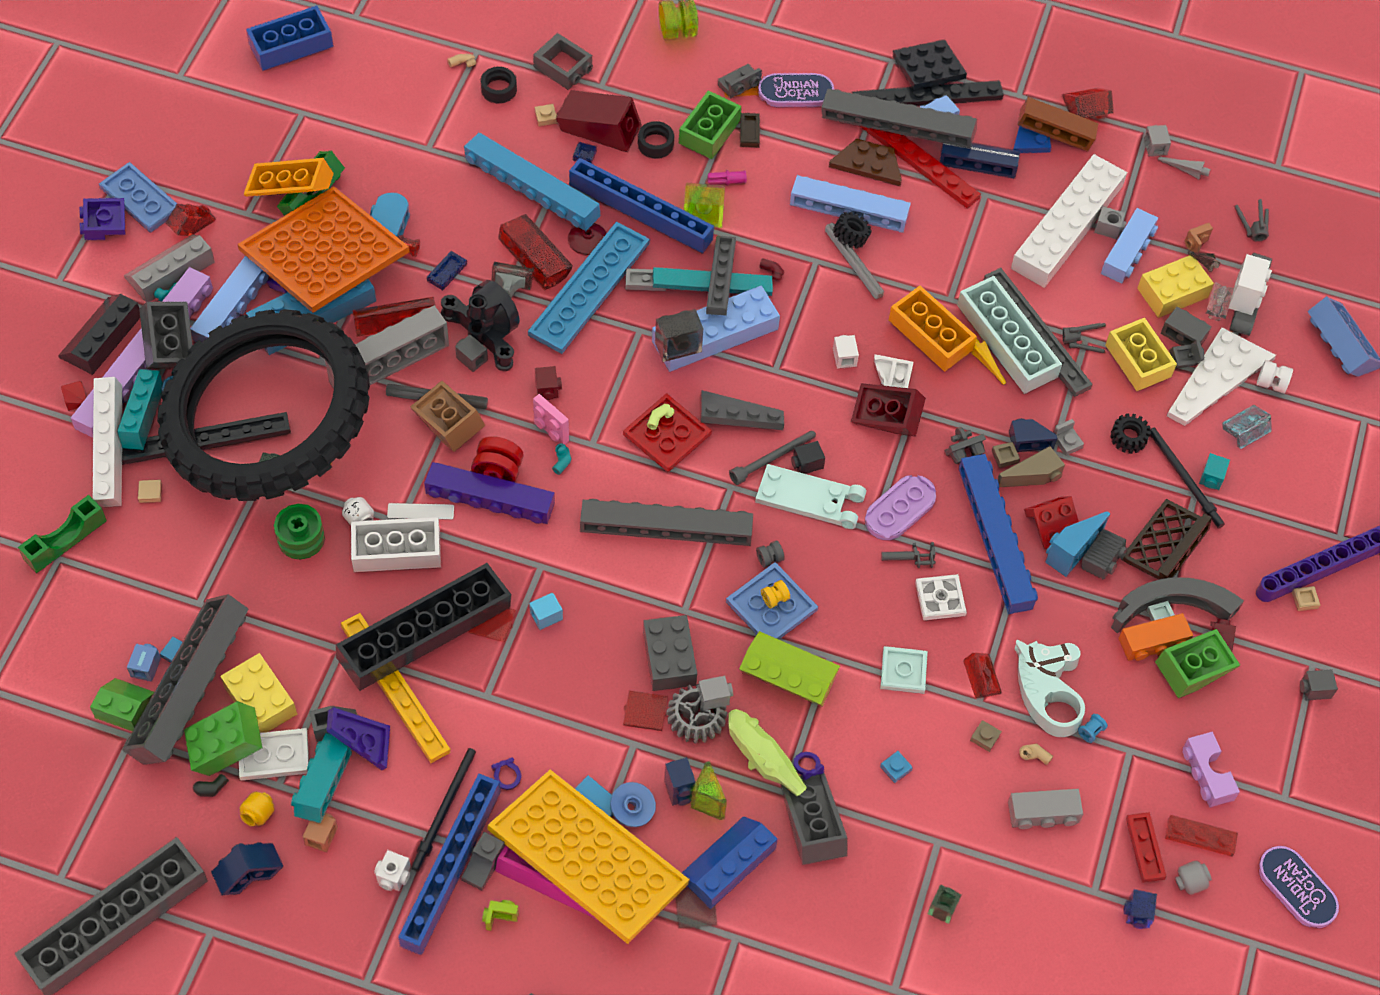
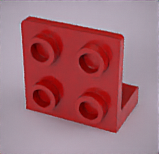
M1061 496L1024 509L1026 517H1034L1044 549L1049 548L1051 545L1050 540L1056 532L1060 534L1065 527L1079 522L1072 496Z

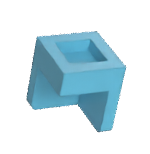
M554 593L529 603L530 614L539 630L563 620V609Z

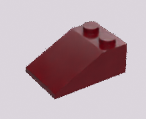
M861 383L851 422L898 435L916 437L926 397L917 389Z

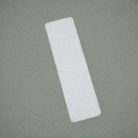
M389 503L387 517L408 519L438 517L439 519H453L454 505Z

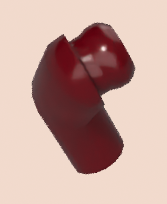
M762 258L759 267L772 271V279L782 280V275H784L782 267L777 262Z

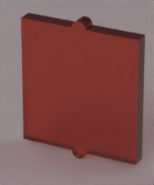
M509 608L469 630L468 633L506 642L509 630L513 628L512 621L516 610Z
M629 690L627 705L624 706L625 717L623 726L662 731L664 717L667 716V711L665 710L668 696Z

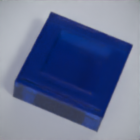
M578 142L573 154V161L581 158L592 164L597 152V146Z

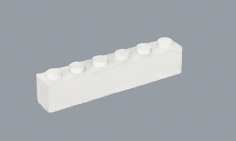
M115 377L94 378L93 500L100 507L122 506V445L117 432L122 419V384Z

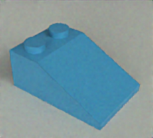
M1106 511L1067 526L1060 534L1056 532L1051 538V545L1046 551L1048 556L1045 563L1067 577L1085 553H1087L1102 529H1105L1110 513Z

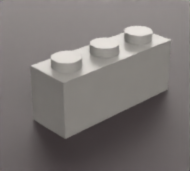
M1079 789L1011 793L1008 800L1011 825L1020 829H1029L1032 826L1040 825L1044 828H1049L1055 824L1073 826L1079 823L1083 816Z

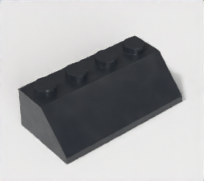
M122 294L108 297L58 355L59 358L93 375L140 319L138 302Z

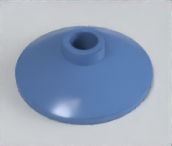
M636 782L620 785L612 794L610 801L614 817L621 824L628 827L645 825L651 820L656 809L655 799L651 791L644 785ZM628 804L634 805L635 810H630Z

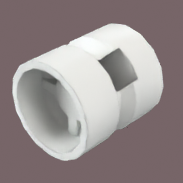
M1265 360L1256 385L1264 388L1271 386L1274 391L1285 394L1293 369L1283 365L1277 367L1276 363Z

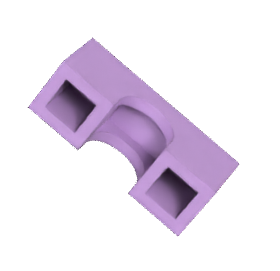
M1213 732L1188 738L1183 746V755L1190 762L1192 776L1198 781L1201 787V796L1204 801H1207L1209 808L1234 801L1240 793L1231 772L1219 774L1214 772L1209 766V762L1216 761L1222 752Z

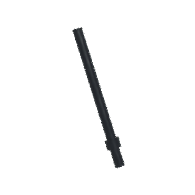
M1151 428L1150 436L1201 504L1204 514L1211 517V520L1218 529L1223 527L1225 523L1216 512L1217 508L1215 505L1208 501L1156 428Z
M468 748L424 841L420 842L416 850L418 853L411 866V869L414 871H420L426 856H429L433 849L432 843L476 754V751L472 748Z

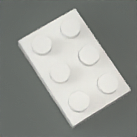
M307 728L260 733L263 748L239 760L240 781L307 774L309 763Z

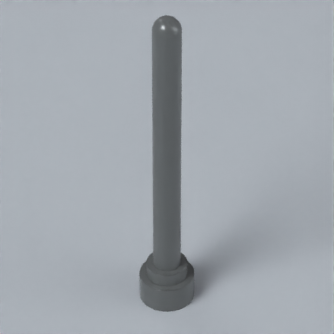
M809 431L745 467L737 466L729 470L731 480L735 485L741 484L746 480L745 478L748 477V474L794 450V447L801 446L814 439L816 433Z

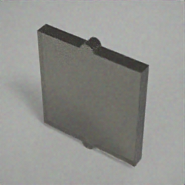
M685 887L675 897L678 929L692 927L700 929V927L717 925L715 905L710 909L689 887Z

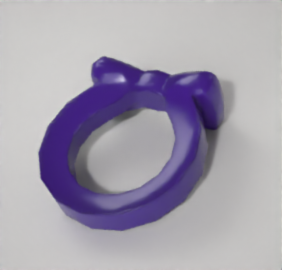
M802 752L794 758L793 766L796 772L802 775L803 780L824 773V765L821 764L816 754ZM805 757L811 758L816 763L815 769H803L799 766L798 762Z
M513 757L491 765V769L495 770L494 779L500 781L501 789L511 790L520 783L521 771L514 764ZM507 765L515 771L517 777L514 783L506 785L499 780V772L502 766Z

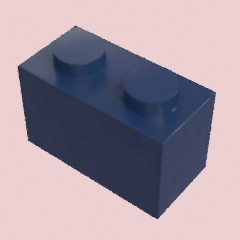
M688 758L665 763L664 782L672 806L677 804L682 806L694 800L696 781Z

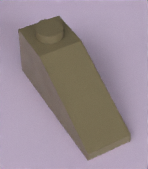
M1049 446L1001 472L998 476L999 487L1045 485L1050 481L1055 482L1061 478L1065 464Z

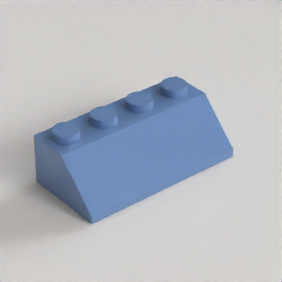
M1326 296L1308 310L1311 316V323L1321 330L1320 336L1326 343L1331 345L1332 354L1337 359L1340 358L1343 363L1341 366L1347 374L1359 377L1380 369L1379 355L1342 303Z

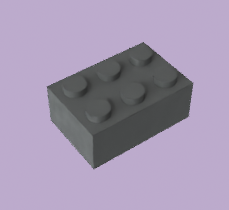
M146 302L139 309L146 369H172L179 360L187 358L189 355L187 351L192 347L187 302Z
M687 615L643 620V636L652 690L688 687L689 684L696 686L697 669Z

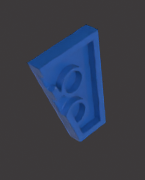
M1019 126L1013 150H1018L1020 153H1050V137Z

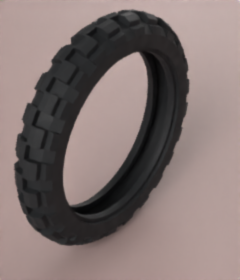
M287 309L280 310L279 313H275L274 310L255 312L253 317L243 315L232 319V324L224 328L221 325L208 333L209 337L203 342L198 340L187 351L189 355L185 360H179L171 372L172 380H168L161 395L163 402L162 405H159L157 422L160 424L158 430L160 443L164 448L166 457L179 475L201 492H208L213 497L225 500L237 498L238 501H256L259 497L264 496L266 499L283 496L284 491L291 488L297 491L309 485L308 480L312 477L324 475L332 468L331 463L336 458L341 459L349 450L351 439L358 436L364 423L362 418L367 413L370 399L368 395L370 388L369 374L358 348L351 338L334 323L326 322L323 317L312 313L301 314L298 310ZM293 346L312 351L331 365L334 375V391L330 407L315 431L297 447L273 459L250 464L221 461L206 454L199 448L194 432V419L199 400L213 378L236 359L267 347Z

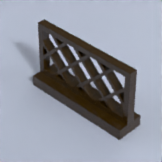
M1166 499L1128 547L1126 555L1121 560L1158 580L1173 578L1210 530L1211 517L1203 514L1201 517ZM1168 507L1174 510L1176 515L1165 517L1164 511ZM1189 518L1195 521L1193 525L1184 526L1182 519ZM1178 520L1180 527L1169 529L1167 522ZM1164 523L1165 529L1154 531L1153 525ZM1182 532V539L1172 540L1171 534ZM1167 534L1168 542H1157L1156 536ZM1143 538H1153L1154 544H1142ZM1171 547L1172 553L1161 555L1160 548ZM1156 549L1158 556L1146 557V550ZM1141 551L1143 558L1134 559L1130 555L1131 553ZM1160 561L1161 567L1156 571L1149 567L1148 563Z

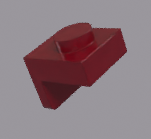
M1217 618V622L1211 621L1210 626H1212V630L1217 629L1230 650L1233 651L1236 626L1230 624L1231 620Z

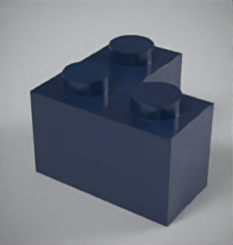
M257 842L247 845L240 843L232 847L231 852L218 862V865L211 873L221 895L240 894L252 881L271 880L284 866L273 843Z

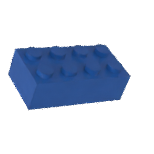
M318 6L246 29L249 45L262 71L334 47L331 30Z

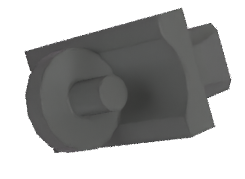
M959 427L955 430L956 435L951 437L952 442L958 441L959 443L951 445L948 449L944 450L946 456L951 455L955 464H958L961 458L967 457L964 449L969 448L972 456L984 454L985 449L982 442L986 438L983 433L967 439V437L972 436L971 430L964 431L962 427Z

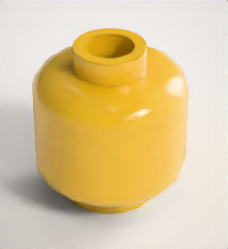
M264 792L251 793L239 808L242 821L249 826L263 825L275 810L271 796Z

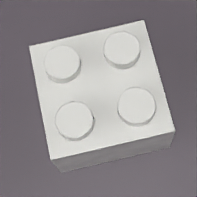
M1249 254L1246 255L1235 282L1229 309L1249 315L1253 314L1255 308L1259 309L1262 297L1265 296L1268 285H1266V281H1269L1272 270L1268 269L1270 265L1269 260Z

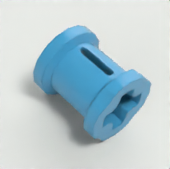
M1093 714L1085 725H1081L1078 728V733L1086 742L1092 743L1101 731L1107 729L1108 725L1100 715Z

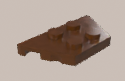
M855 139L829 162V168L896 186L901 185L902 178L895 151L891 147Z

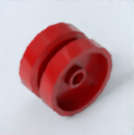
M496 436L482 438L476 450L477 455L474 457L471 465V472L516 482L519 473L518 468L521 466L524 457L522 449L514 442Z

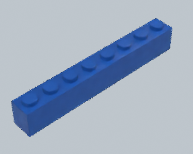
M581 158L569 170L570 186L701 253H704L713 241L714 225Z
M986 454L961 458L959 472L1008 614L1033 610L1035 602L1038 600L1037 591L1035 588H1032L1031 574L1025 568L1023 552L1019 551L1017 534L1012 531L1011 517L1009 514H1006L1003 496L1000 497L998 480L994 479L992 474V463L987 460Z
M478 773L398 936L400 947L419 955L423 954L501 793L500 781Z

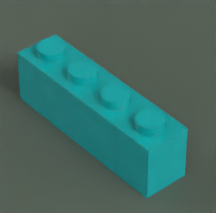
M139 369L117 431L122 448L144 449L162 395L161 386L163 381L159 370Z
M325 733L322 741H318L315 750L316 755L314 758H310L307 767L308 772L301 777L300 789L292 797L291 806L294 807V817L321 823L352 755L351 748L328 733Z

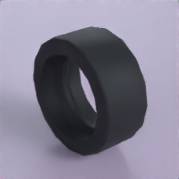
M500 66L487 69L482 74L480 79L481 92L485 99L493 103H505L515 96L517 82L513 71ZM495 80H504L510 83L503 90H494L488 87V84Z
M653 121L644 124L640 128L638 148L642 154L649 158L657 159L668 156L672 152L674 132L669 125L664 122ZM658 134L664 136L667 142L655 146L647 143L645 138Z

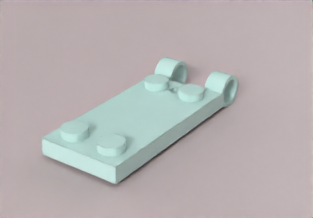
M767 464L755 503L840 525L847 529H854L858 521V515L851 511L841 512L845 499L862 503L867 490L860 485L848 486Z

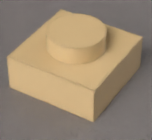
M553 104L535 107L538 126L557 124Z

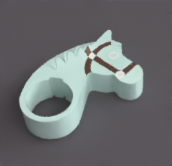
M1016 640L1015 651L1019 656L1018 682L1027 711L1036 724L1048 734L1056 737L1073 735L1082 724L1085 704L1081 696L1059 678L1063 671H1072L1078 666L1081 655L1079 648L1072 643L1046 646L1035 641L1027 645ZM1048 702L1067 703L1074 708L1077 718L1067 723L1057 722L1047 715L1045 707L1048 705Z

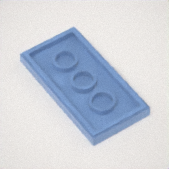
M130 162L99 183L100 189L111 198H124L125 211L150 233L181 211V207Z

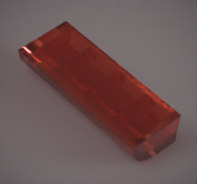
M527 214L500 225L498 239L544 290L559 284L571 272L573 265Z
M434 297L352 310L357 337L377 334L407 317L420 313L425 308L434 306Z

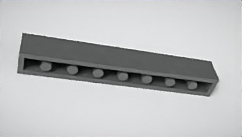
M827 89L821 107L822 118L970 149L977 130V119L971 116H961L951 112L937 111L932 108H922L912 104L907 105L896 101L882 100L877 97L842 92L838 89Z
M583 499L580 532L751 546L753 513H747L746 511L730 512L723 509L706 510L701 507L694 509L682 506H662L660 504L645 505L638 502L621 503L616 500L609 502L597 499Z

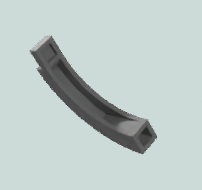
M1183 577L1159 579L1136 588L1122 599L1119 610L1112 617L1114 622L1111 628L1119 633L1135 616L1147 610L1148 606L1166 601L1169 604L1194 606L1211 613L1219 619L1230 620L1240 610L1244 600L1231 591L1204 580Z

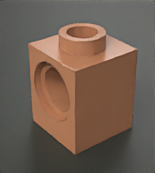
M325 813L321 823L310 821L303 835L305 845L327 852L338 828L334 817Z

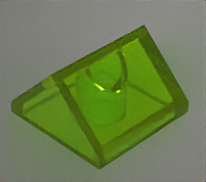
M708 761L705 762L692 790L691 808L722 820L725 819L727 800L712 765Z

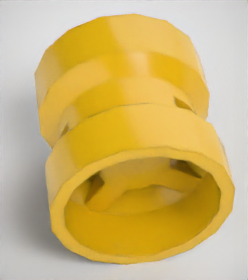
M782 580L775 582L772 587L767 586L761 589V596L770 609L777 606L778 602H785L791 598L790 592Z

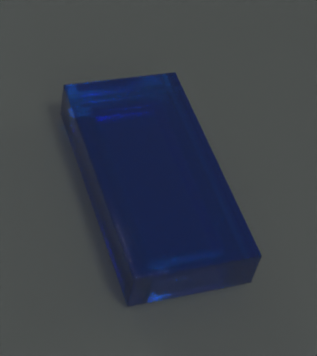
M450 251L427 276V281L444 290L467 265V260Z

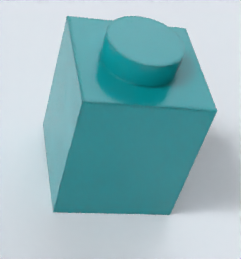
M1210 453L1199 484L1205 485L1210 489L1219 490L1224 481L1230 460Z

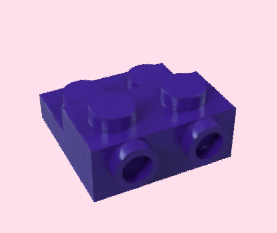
M83 198V207H79L80 219H83V222H80V235H84L85 240H105V235H125L124 198Z

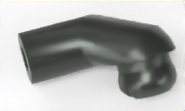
M220 774L213 782L197 781L193 785V791L198 796L213 797L229 780Z

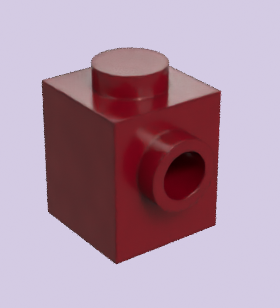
M556 367L535 368L537 395L540 394L546 400L558 398V390H562L561 377L557 378Z

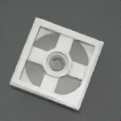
M958 574L916 579L915 584L923 620L966 616L967 612Z

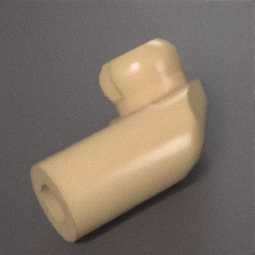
M458 54L447 59L451 68L465 62L467 67L476 65L475 56L472 54Z
M1038 744L1025 745L1019 750L1021 758L1025 760L1039 759L1046 765L1053 758L1050 753Z

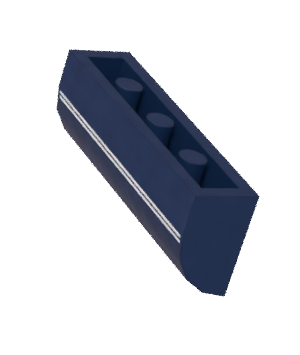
M943 143L939 162L946 167L1015 179L1020 151L979 143H972L971 149Z

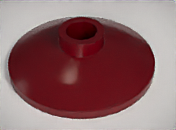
M593 223L586 231L574 226L569 232L568 242L575 252L582 255H590L607 232L596 223Z

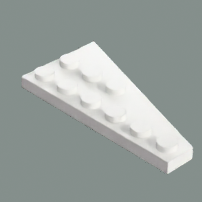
M1221 328L1206 351L1205 359L1194 370L1170 408L1167 417L1186 426L1209 406L1217 403L1221 397L1226 396L1244 383L1252 374L1260 371L1265 360L1272 362L1276 355Z

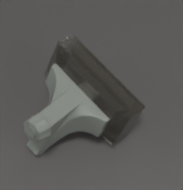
M499 262L493 263L491 281L499 284L509 294L511 299L517 289H531L533 280L532 268Z

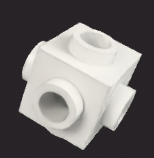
M387 850L383 861H378L374 871L379 886L388 891H392V889L399 891L402 884L406 885L410 877L409 869L411 865L409 858Z

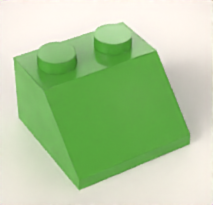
M114 678L99 689L90 708L96 719L133 731L154 691Z

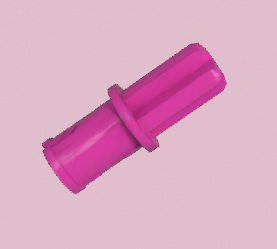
M726 170V172L708 173L707 181L708 184H726L727 186L733 183H746V171L729 172Z

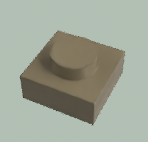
M1013 442L993 446L992 453L999 468L1019 463L1020 458Z
M982 720L970 741L990 752L1002 731Z

